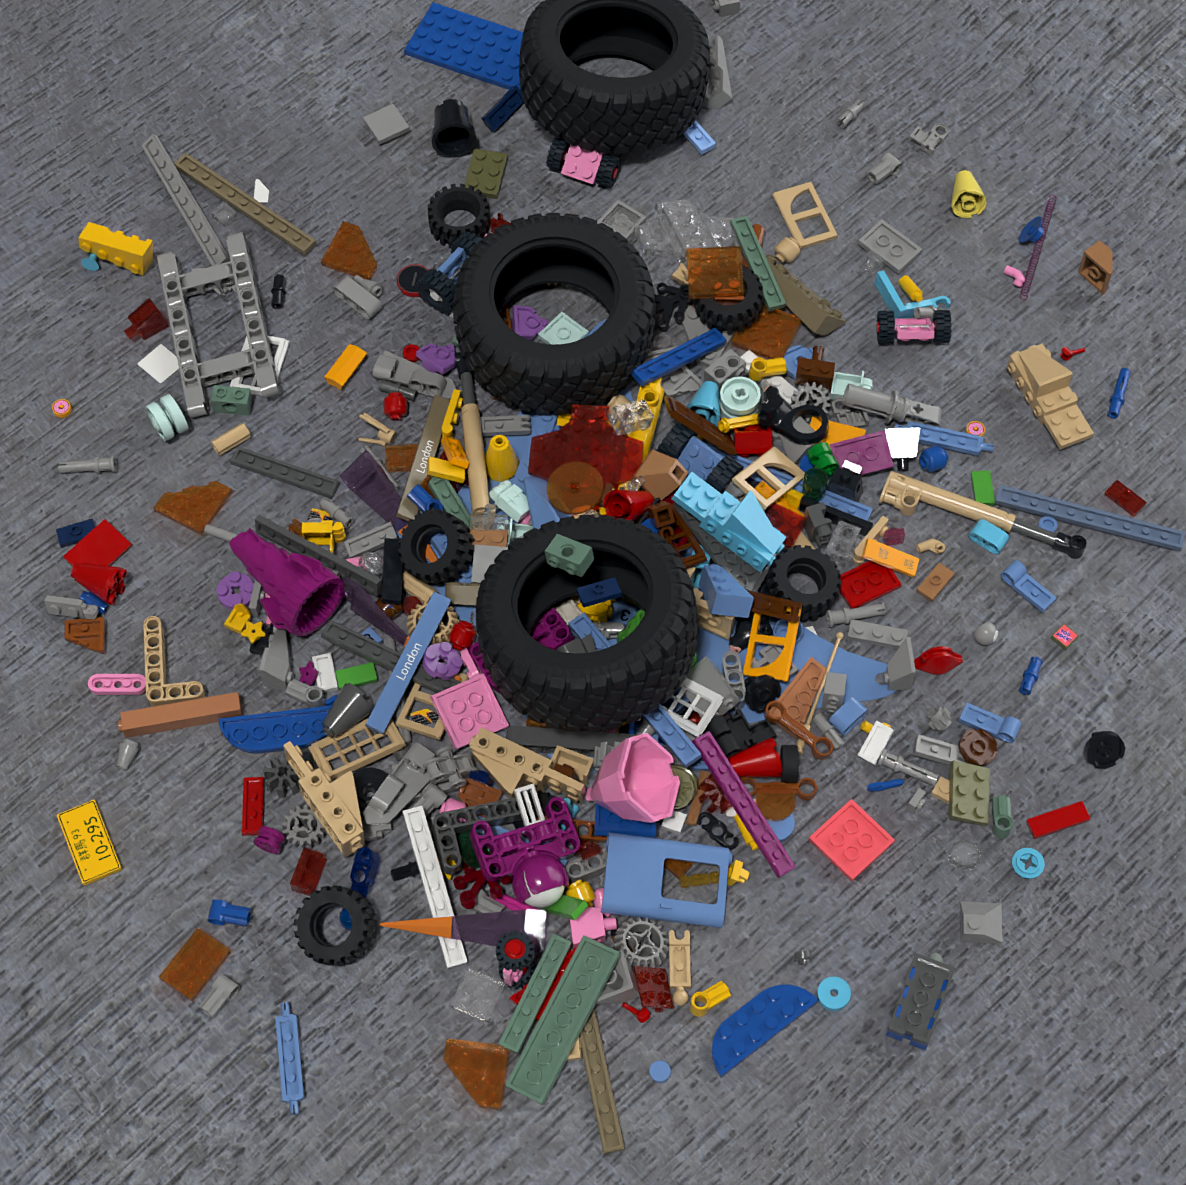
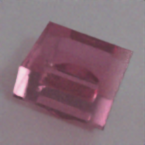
M891 528L885 531L883 537L884 544L887 546L903 544L905 538L904 528Z

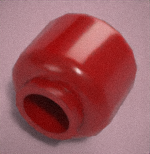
M398 392L389 393L383 401L384 415L390 417L392 421H399L401 417L406 416V397Z
M460 620V622L454 623L448 639L453 643L452 647L463 650L464 648H470L473 644L477 631L474 629L473 624Z

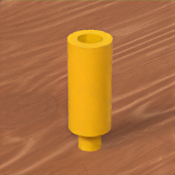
M902 276L898 282L899 286L912 301L921 302L923 300L922 291L909 276Z
M736 814L734 819L746 845L751 846L752 851L758 850L757 844L738 814Z

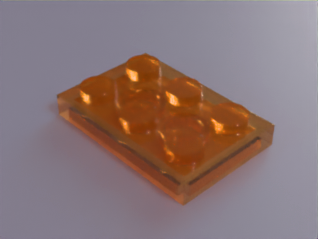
M197 928L160 974L159 979L193 1002L230 955L231 951Z

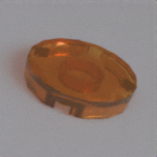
M776 781L763 785L757 792L755 800L765 819L773 822L783 821L788 818L794 811L796 802L794 792L786 784Z

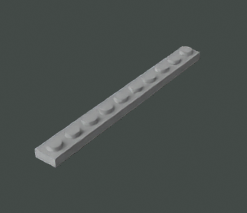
M152 134L141 146L211 265L215 266L229 262L230 258L158 136Z

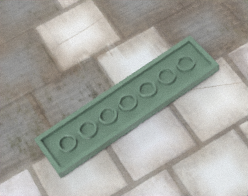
M583 935L505 1085L507 1088L544 1105L621 956L619 951Z

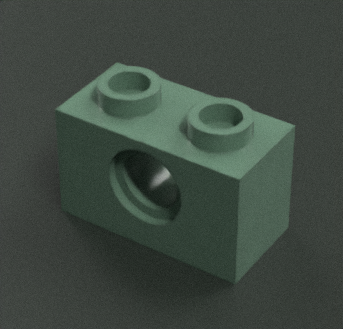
M214 385L210 401L214 412L250 416L253 398L250 388Z
M556 534L545 550L546 560L550 566L563 569L571 575L575 574L582 577L594 561L592 547Z

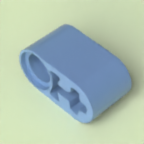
M852 697L831 716L828 722L842 735H845L867 715L869 710L855 697Z

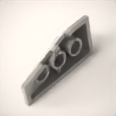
M274 627V635L269 637V648L264 650L259 672L264 687L286 690L288 683L293 680L288 634L286 629L278 630Z

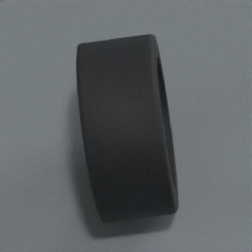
M781 745V782L797 783L799 777L798 746Z

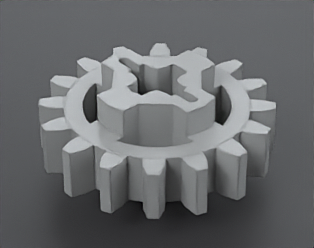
M806 382L804 388L801 385L798 386L799 392L793 391L796 397L791 398L792 401H795V404H792L791 407L795 408L806 405L810 395L811 399H815L813 405L818 406L820 403H823L821 409L828 413L825 408L831 406V404L827 403V400L831 399V397L825 396L828 391H822V385L816 387V382H813L812 386H809L808 382ZM812 390H816L821 396L816 397L813 395ZM805 391L804 399L799 401L800 395ZM806 414V415H802L801 417H802V418H803V417H806V422H809V420H810V418H812V416H813V417H816V416H814V415H807V414Z
M304 805L303 809L296 806L297 811L289 810L290 817L284 816L286 822L282 823V827L285 829L283 830V835L287 836L286 840L288 843L293 841V847L300 844L301 849H304L305 845L308 844L312 848V842L319 844L318 837L324 838L322 831L326 830L312 810L308 809L307 805ZM316 823H317V829H316V831L314 832L313 829H314V827L316 826Z

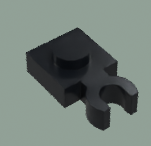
M261 621L263 623L262 631L266 636L261 637L254 644L250 645V653L263 655L265 648H269V637L273 633L274 628L272 623H270L268 629H264V622Z

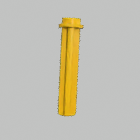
M758 414L731 419L722 418L718 422V428L726 433L732 429L759 425L757 422Z

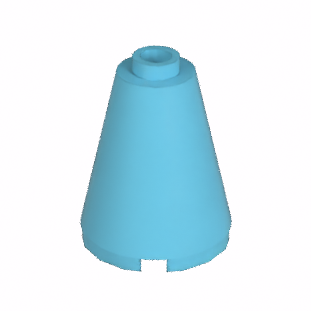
M706 381L702 383L687 407L718 426L720 421L719 386L712 381Z

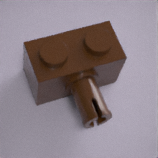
M814 346L812 349V359L799 357L795 384L805 385L808 382L809 386H812V383L816 382V387L822 385V388L831 389L835 363L822 361L824 348L820 346L819 353H817L818 346Z

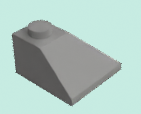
M906 637L887 664L886 672H883V683L887 684L888 691L905 690L912 687L916 670L910 637Z
M960 901V942L1002 944L1001 903Z
M623 950L620 951L621 956L596 1004L623 1003L641 996L637 978Z

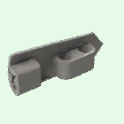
M386 350L383 355H379L373 369L374 378L401 383L410 389L417 390V393L433 397L437 395L450 400L453 389H456L452 379L441 374L429 372L422 366Z
M414 742L394 771L386 777L363 811L366 825L388 824L430 781L428 770L424 768L423 764L427 760L435 758L436 755L419 743Z

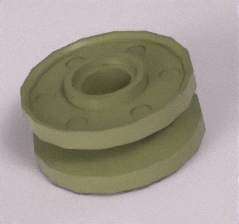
M671 765L673 775L678 776L680 781L674 809H680L688 805L696 796L698 781L694 772L688 767Z

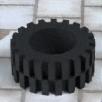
M461 183L460 187H456V184H451L450 189L445 186L442 187L441 193L436 191L435 198L431 197L430 204H428V220L431 235L434 234V239L436 241L440 240L441 245L445 246L447 243L449 248L463 232L474 233L476 237L484 238L486 232L489 233L491 225L489 202H487L485 194L482 195V191L479 189L474 191V186L471 185L465 188V184ZM457 210L468 211L475 216V220L465 226H450L443 221L449 213Z

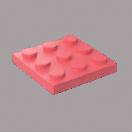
M852 799L809 837V841L851 882L895 842V839Z

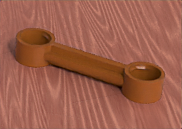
M771 701L767 704L764 710V717L770 723L779 722L811 747L813 756L817 759H826L831 754L833 743L827 737L818 738L785 713V707L781 702ZM768 708H778L781 716L772 717L768 712ZM816 744H826L829 749L828 753H820L816 749Z
M750 777L740 779L743 784L753 786V792L749 793L752 798L755 795H797L800 799L809 801L815 797L817 791V784L811 778H803L798 783H756ZM803 784L811 785L814 792L804 794L800 791V786Z

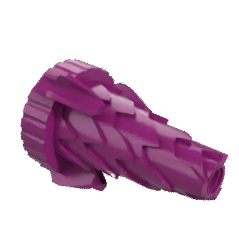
M251 528L247 532L239 533L230 541L229 544L233 553L247 568V572L264 588L263 591L270 596V598H262L260 603L276 629H286L291 634L300 637L306 636L324 625L340 605L344 596L345 584L330 569L323 567L319 560L294 552L290 555L285 549L282 548L280 550L273 543L266 542Z

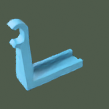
M885 271L877 272L874 284L889 310L894 311V318H910L914 316V309L916 307L934 306L937 308L938 305L936 304L944 303L947 308L950 306V299L946 296H939L921 302L906 303L904 306Z

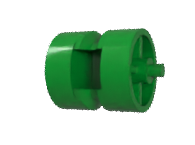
M826 442L815 444L807 452V457L811 464L815 465L814 470L819 478L832 476L836 467L840 468L837 459L832 455L833 452L829 444Z

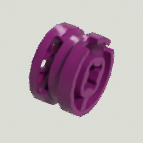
M261 826L258 831V837H255L253 841L254 844L266 852L279 854L281 850L280 845L284 844L286 837L273 828Z

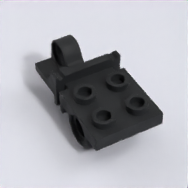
M739 708L736 709L735 715L731 711L725 717L723 715L713 717L702 733L703 735L708 731L711 732L727 759L750 746L756 745L768 738L776 737V733L768 719L749 726Z

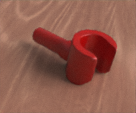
M1066 346L1061 349L1062 353L1059 355L1065 361H1068L1073 355L1085 352V348L1071 351Z
M625 1002L622 1004V1007L632 1012L641 1023L646 1022L651 1017L650 1012L645 1007L638 1011Z

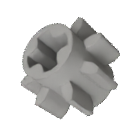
M934 707L927 714V720L929 721L927 724L932 730L943 731L951 724V717L949 716L951 713L946 707L943 709L941 707Z

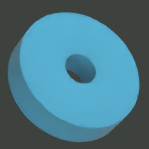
M828 977L820 983L817 990V999L826 1010L840 1011L850 1001L851 990L845 980L839 977ZM835 991L838 995L833 997L830 992Z

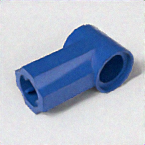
M419 484L407 494V497L422 511V514H424L425 510H429V507L443 510L441 501L433 499Z
M212 900L207 921L220 926L227 923L247 927L250 922L251 909L230 905L223 900Z

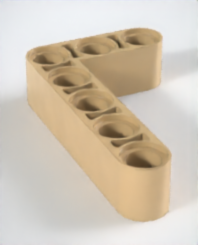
M150 616L144 621L146 696L150 706L154 707L206 698L204 688L200 682L191 681L166 684L164 629L158 617ZM157 626L156 629L150 630L152 627ZM160 678L158 681L152 682L154 679ZM199 691V694L192 695L194 692ZM155 696H160V698L153 700Z

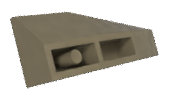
M765 255L786 305L814 333L825 336L846 323L841 317L842 313L837 309L831 308V303L828 300L821 299L797 277L792 275L785 266L776 262L777 259L773 255Z

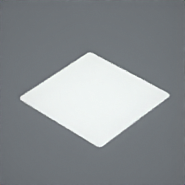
M162 344L138 362V365L159 383L164 382L179 369L177 357Z

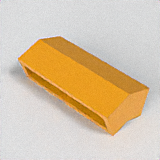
M349 344L324 378L327 383L341 390L364 360L367 353L358 346Z

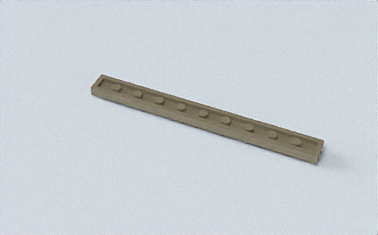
M187 153L174 163L177 170L304 256L316 245L315 239Z

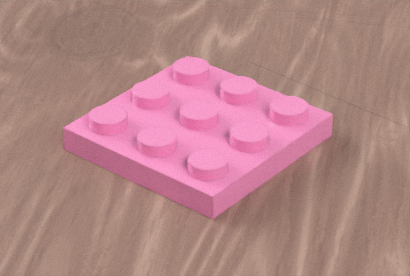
M484 673L430 697L455 750L469 745L473 735H477L481 727L493 733L509 727Z

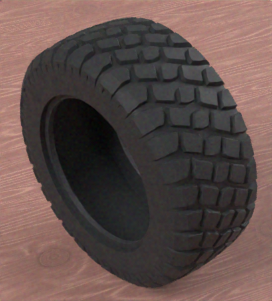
M680 0L542 1L528 17L522 35L519 77L523 102L532 118L544 130L549 131V134L558 139H564V142L573 146L579 145L582 149L618 154L628 153V151L635 153L660 147L662 144H667L686 132L699 115L709 78L710 49L708 35L700 19ZM596 55H618L641 61L652 67L655 71L636 77H607L586 71L578 67L574 62Z
M540 213L528 215V219L521 217L512 220L510 225H501L494 229V234L488 233L480 240L481 244L474 246L469 253V258H466L461 266V273L458 274L453 302L455 307L453 319L454 324H457L454 329L459 343L458 347L469 372L474 374V379L482 387L487 386V392L495 398L502 397L501 401L510 406L516 404L518 409L528 412L534 409L536 413L549 415L550 411H554L558 415L569 414V410H573L576 413L581 408H588V406L594 408L605 403L606 399L611 400L621 392V389H625L634 379L631 375L633 369L644 364L654 334L656 315L655 295L651 276L646 263L632 243H628V240L619 232H614L613 228L603 223L597 224V220L588 217L580 219L579 215L569 213L564 214V216H560V213H546V216H542ZM547 283H563L579 287L594 295L605 306L609 316L603 325L591 335L575 342L552 345L537 343L518 335L504 323L500 313L514 296L530 287Z
M593 514L580 515L579 518L570 516L560 518L559 522L553 520L544 523L540 529L533 528L524 533L523 538H516L507 545L508 550H502L494 559V564H491L484 574V580L481 581L478 590L475 614L480 652L483 654L484 664L497 690H499L500 694L509 704L512 703L515 710L522 715L528 714L529 719L539 724L546 722L547 727L559 730L562 727H566V731L581 732L582 729H586L587 732L601 731L602 727H606L609 730L622 726V722L629 724L642 718V714H650L659 708V703H665L674 694V691L681 686L692 666L693 657H695L698 639V612L688 572L678 553L670 544H667L664 538L641 524H635L634 521L624 518L616 519L615 516L599 515L597 518ZM556 534L592 547L594 561L582 577L575 574L571 575L565 570L558 567L554 568L547 563L545 550ZM614 577L620 587L622 596L633 601L645 611L639 625L626 638L615 645L595 652H560L540 644L530 636L531 630L539 617L557 602L576 595V588Z

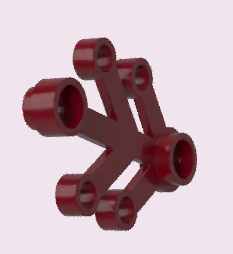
M490 849L487 850L486 855H491ZM478 859L472 862H465L462 867L466 875L457 876L453 880L454 886L458 890L464 889L468 882L476 880L470 890L463 891L459 896L461 905L466 909L475 907L477 903L476 896L486 881L490 887V895L493 899H499L503 895L502 888L496 881L486 880L481 869L476 871L475 868L480 867ZM490 866V867H489V871H490L491 873H492V870H493L494 866ZM511 875L500 879V883H510L512 880Z

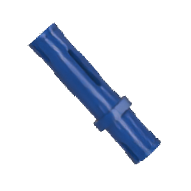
M1128 368L1120 369L1114 393L1110 397L1111 404L1108 411L1110 418H1118L1121 406L1125 402L1124 395L1131 374V370Z

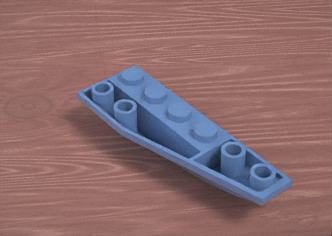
M541 475L525 477L523 479L533 528L540 529L544 523L553 520L559 522L560 518L572 516L560 496Z

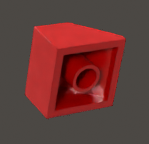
M753 425L732 429L733 443L738 456L746 457L749 454L762 456L772 448L771 427Z

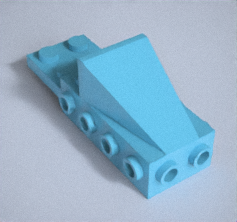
M691 472L671 498L701 521L699 527L759 572L766 565L770 567L773 560L776 559L774 554H779L785 546L783 541L786 536L772 526L752 491H749L740 502L727 491L721 494L695 473Z

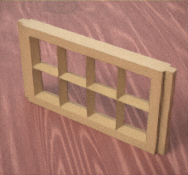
M365 719L353 725L338 737H326L311 744L308 749L322 773L326 772L331 781L350 770L352 772L406 746L392 719L384 734L379 733L373 736L371 730L365 726L368 720ZM365 730L369 738L357 743L354 734ZM388 735L392 744L380 748L376 740ZM349 737L353 745L341 750L338 741ZM372 742L376 751L365 756L360 747ZM334 744L337 753L325 757L322 749ZM357 750L360 758L348 763L345 754ZM340 757L344 766L332 770L329 762Z

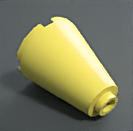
M963 170L958 172L955 176L951 200L952 210L955 215L961 218H971L976 213L977 215L981 214L987 204L983 191L970 171Z

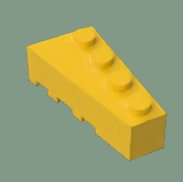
M91 222L87 223L78 237L79 248L83 251L93 253L100 259H106L118 267L130 270L134 274L144 276L153 261V240L150 239L143 241L139 240L140 237L132 235V237L125 236L124 232L119 230L111 232L108 227Z

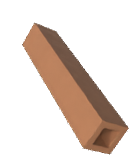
M234 692L120 712L121 720H118V728L120 732L123 731L125 738L215 723L219 722V718L243 716L239 693Z

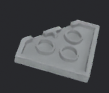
M688 306L684 313L685 319L681 324L686 332L688 341L711 329L707 327V323L703 324L700 321V317L696 315L695 308ZM737 330L733 331V333L722 331L721 334L727 339L726 344L697 358V364L709 367L720 358Z

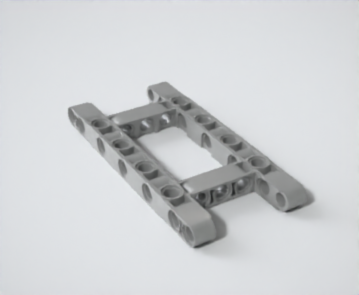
M244 232L227 236L226 242L231 261L181 275L179 262L177 263L173 251L157 255L190 418L208 414L207 410H209L204 387L255 373L257 385L261 389L263 398L280 394ZM236 284L250 349L198 363L196 343L191 333L193 329L190 314L185 301H187L188 296L199 293L205 294L206 291L214 290L213 288L222 289L224 286Z

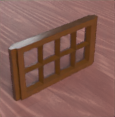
M665 395L666 408L672 418L728 454H737L729 433L720 431L718 426L675 398Z
M671 504L674 519L676 520L671 527L679 525L682 532L669 537L665 530L663 534L666 538L664 539L678 553L685 568L707 561L705 553L691 530L673 507L674 504ZM642 516L636 519L634 523L637 524ZM682 537L687 538L689 543L679 547H675L672 542ZM692 547L696 554L682 559L679 552Z

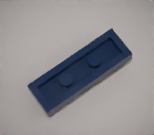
M513 86L481 118L491 132L495 131L523 103L521 90L518 86Z

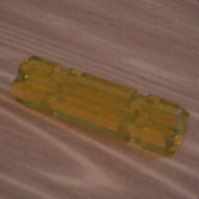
M714 871L710 872V874H692L690 877L688 875L680 876L681 888L689 887V885L694 887L708 885L709 882L716 884L718 883L719 873Z

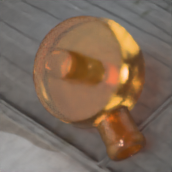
M293 519L292 524L288 526V530L302 536V523L298 519Z

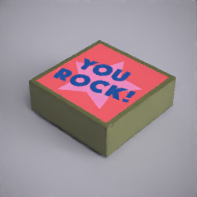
M1063 624L1051 636V639L1066 651L1078 639L1079 635L1066 624Z

